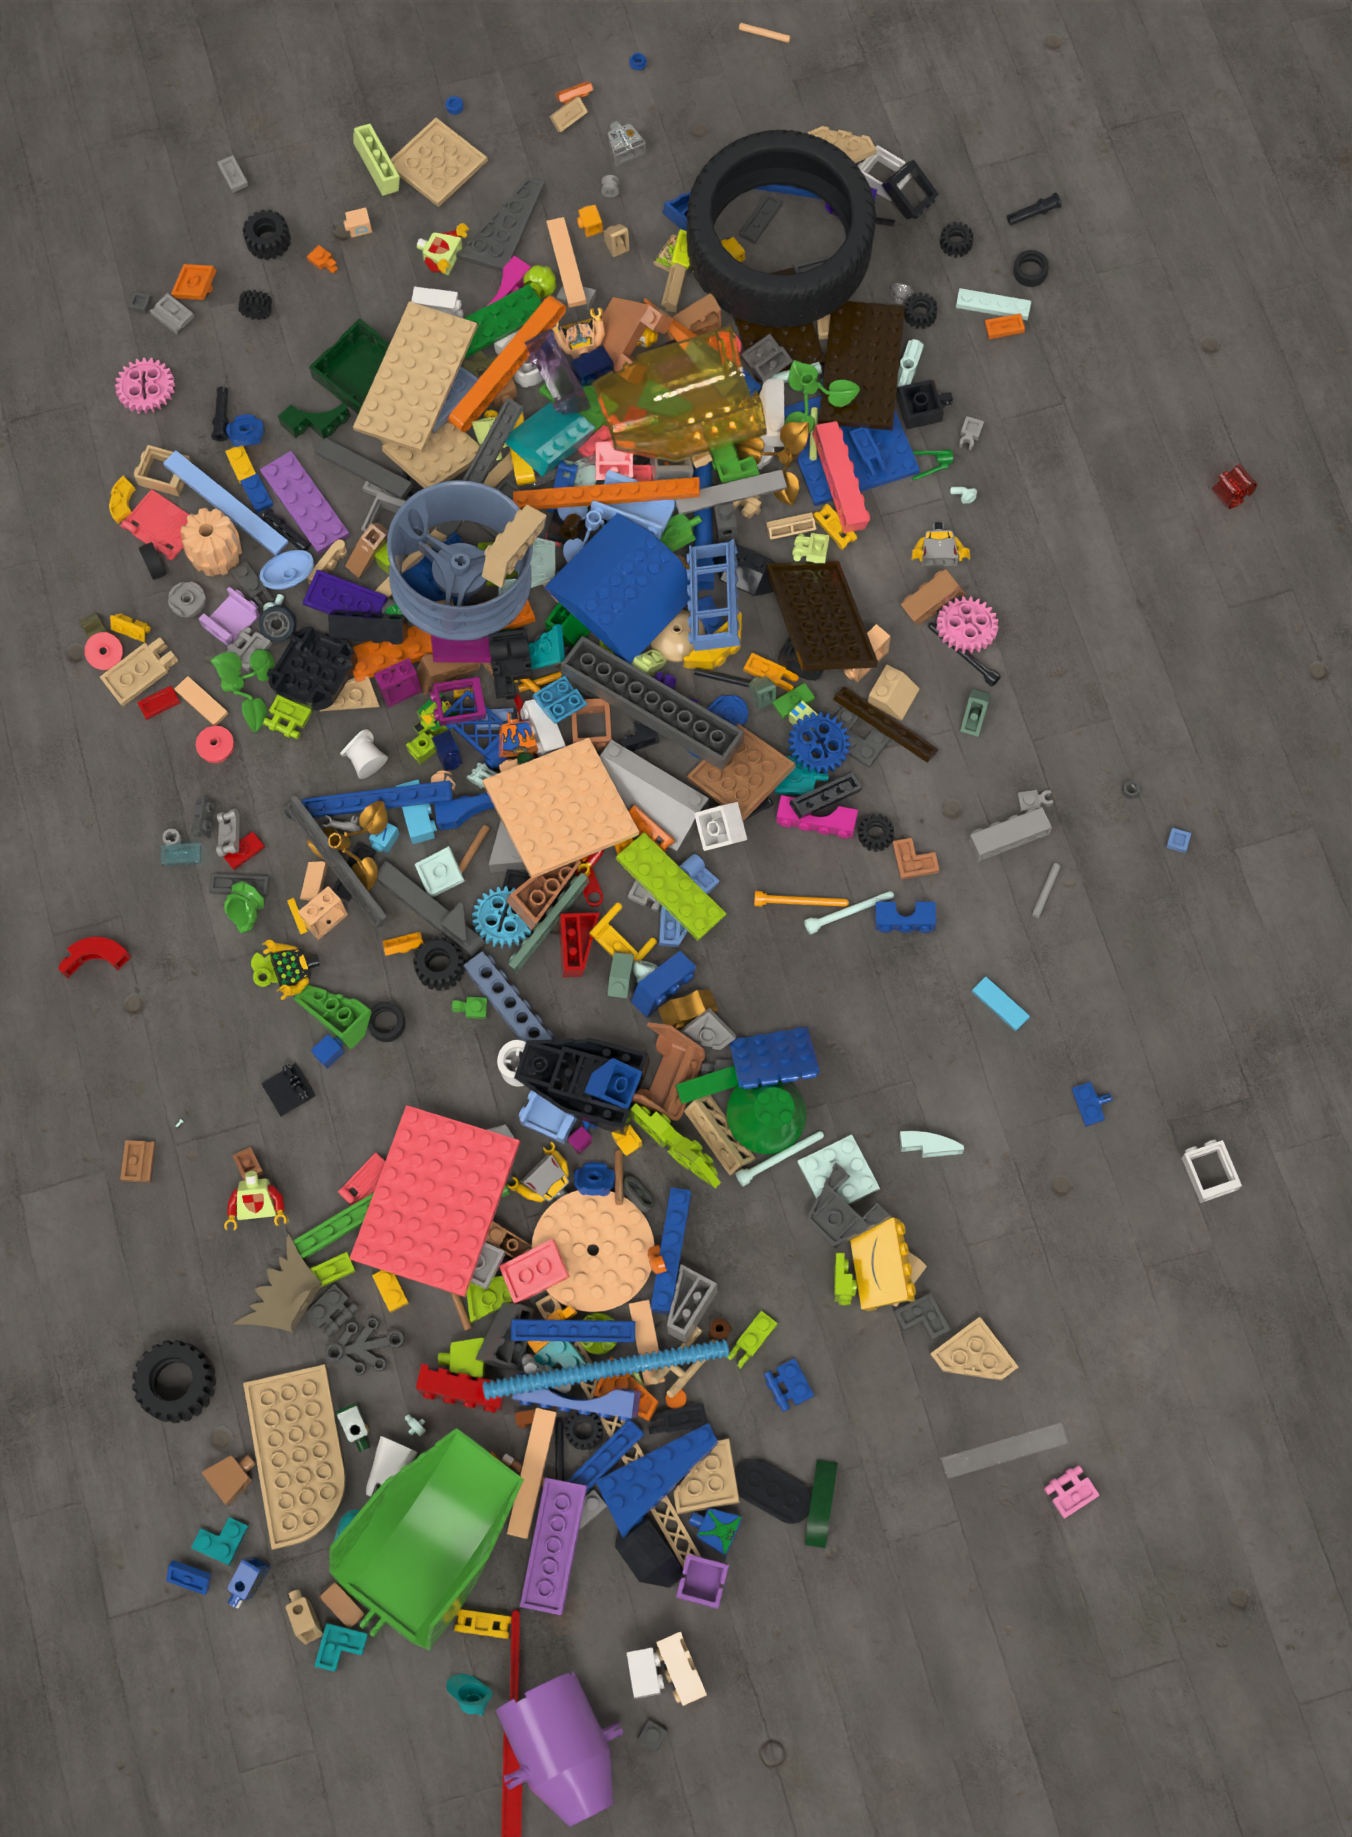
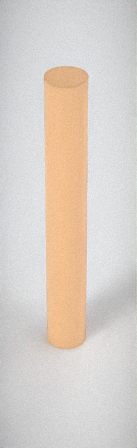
M743 23L739 25V30L787 43L791 39V36Z

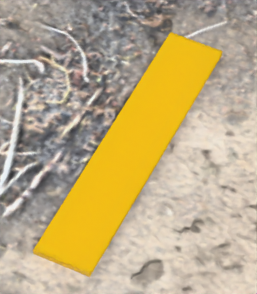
M294 898L287 900L300 934L308 932L298 913L299 909Z

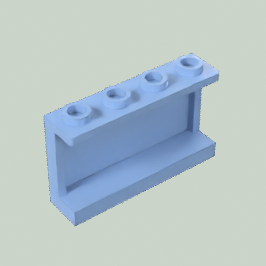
M608 470L605 475L604 484L640 481ZM674 499L606 505L593 500L591 503V511H598L602 519L609 521L618 513L647 529L659 540L676 508Z
M531 1090L527 1098L529 1100L527 1106H523L519 1113L521 1125L565 1144L577 1118L564 1113Z

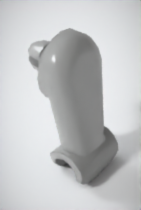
M325 815L330 822L328 825L322 824L325 828L330 827L349 832L360 831L361 829L357 825L359 817L357 816L355 819L356 815L352 816L350 822L335 821Z

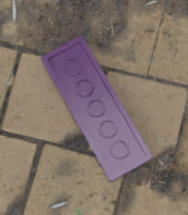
M292 451L260 469L267 483L318 555L328 550L336 540H344L350 536L348 530Z
M545 1478L520 1607L563 1615L588 1486Z

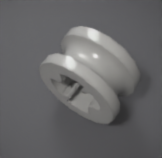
M168 829L163 833L162 838L167 847L176 848L181 844L182 838L177 830ZM173 835L177 838H174L175 841L171 842L170 840H168L170 839L169 836Z

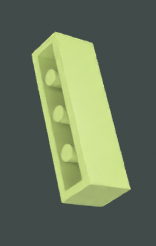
M371 124L354 128L353 143L382 196L399 191L400 176Z

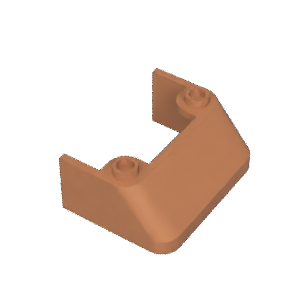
M648 1022L647 1027L659 1034L656 1041V1049L658 1053L663 1055L650 1090L639 1089L633 1095L631 1104H637L640 1107L643 1105L652 1114L657 1111L660 1115L662 1113L666 1115L669 1120L676 1121L681 1118L687 1103H680L675 1085L697 1078L705 1059V1051L700 1045L671 1025Z

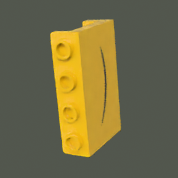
M890 1218L850 1240L861 1309L872 1311L877 1310L876 1307L904 1301H915L916 1289L911 1281L912 1267L907 1258L909 1248L904 1240L905 1226L897 1218Z

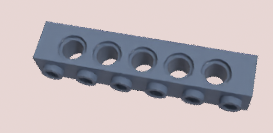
M482 951L463 965L470 978L521 1041L549 1039L554 1041L556 1039L549 1029L545 1030L542 1027L544 1023L537 1014L533 1015L530 1012L532 1008L525 999L521 1000L518 995L520 993L513 984L510 986L506 980L508 978L501 969L498 971L494 965L496 963L490 955L486 956ZM485 972H492L489 978H484L482 975ZM501 986L504 987V990L501 993L494 992L495 988ZM510 1001L516 1002L513 1008H507L506 1004ZM521 1016H526L528 1018V1020L525 1023L518 1022V1019ZM533 1031H538L540 1033V1035L537 1038L530 1037V1034Z

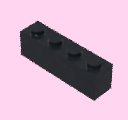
M333 610L328 615L329 637L340 641L343 639H354L356 642L372 640L373 643L386 641L398 645L403 643L408 637V622L404 615Z

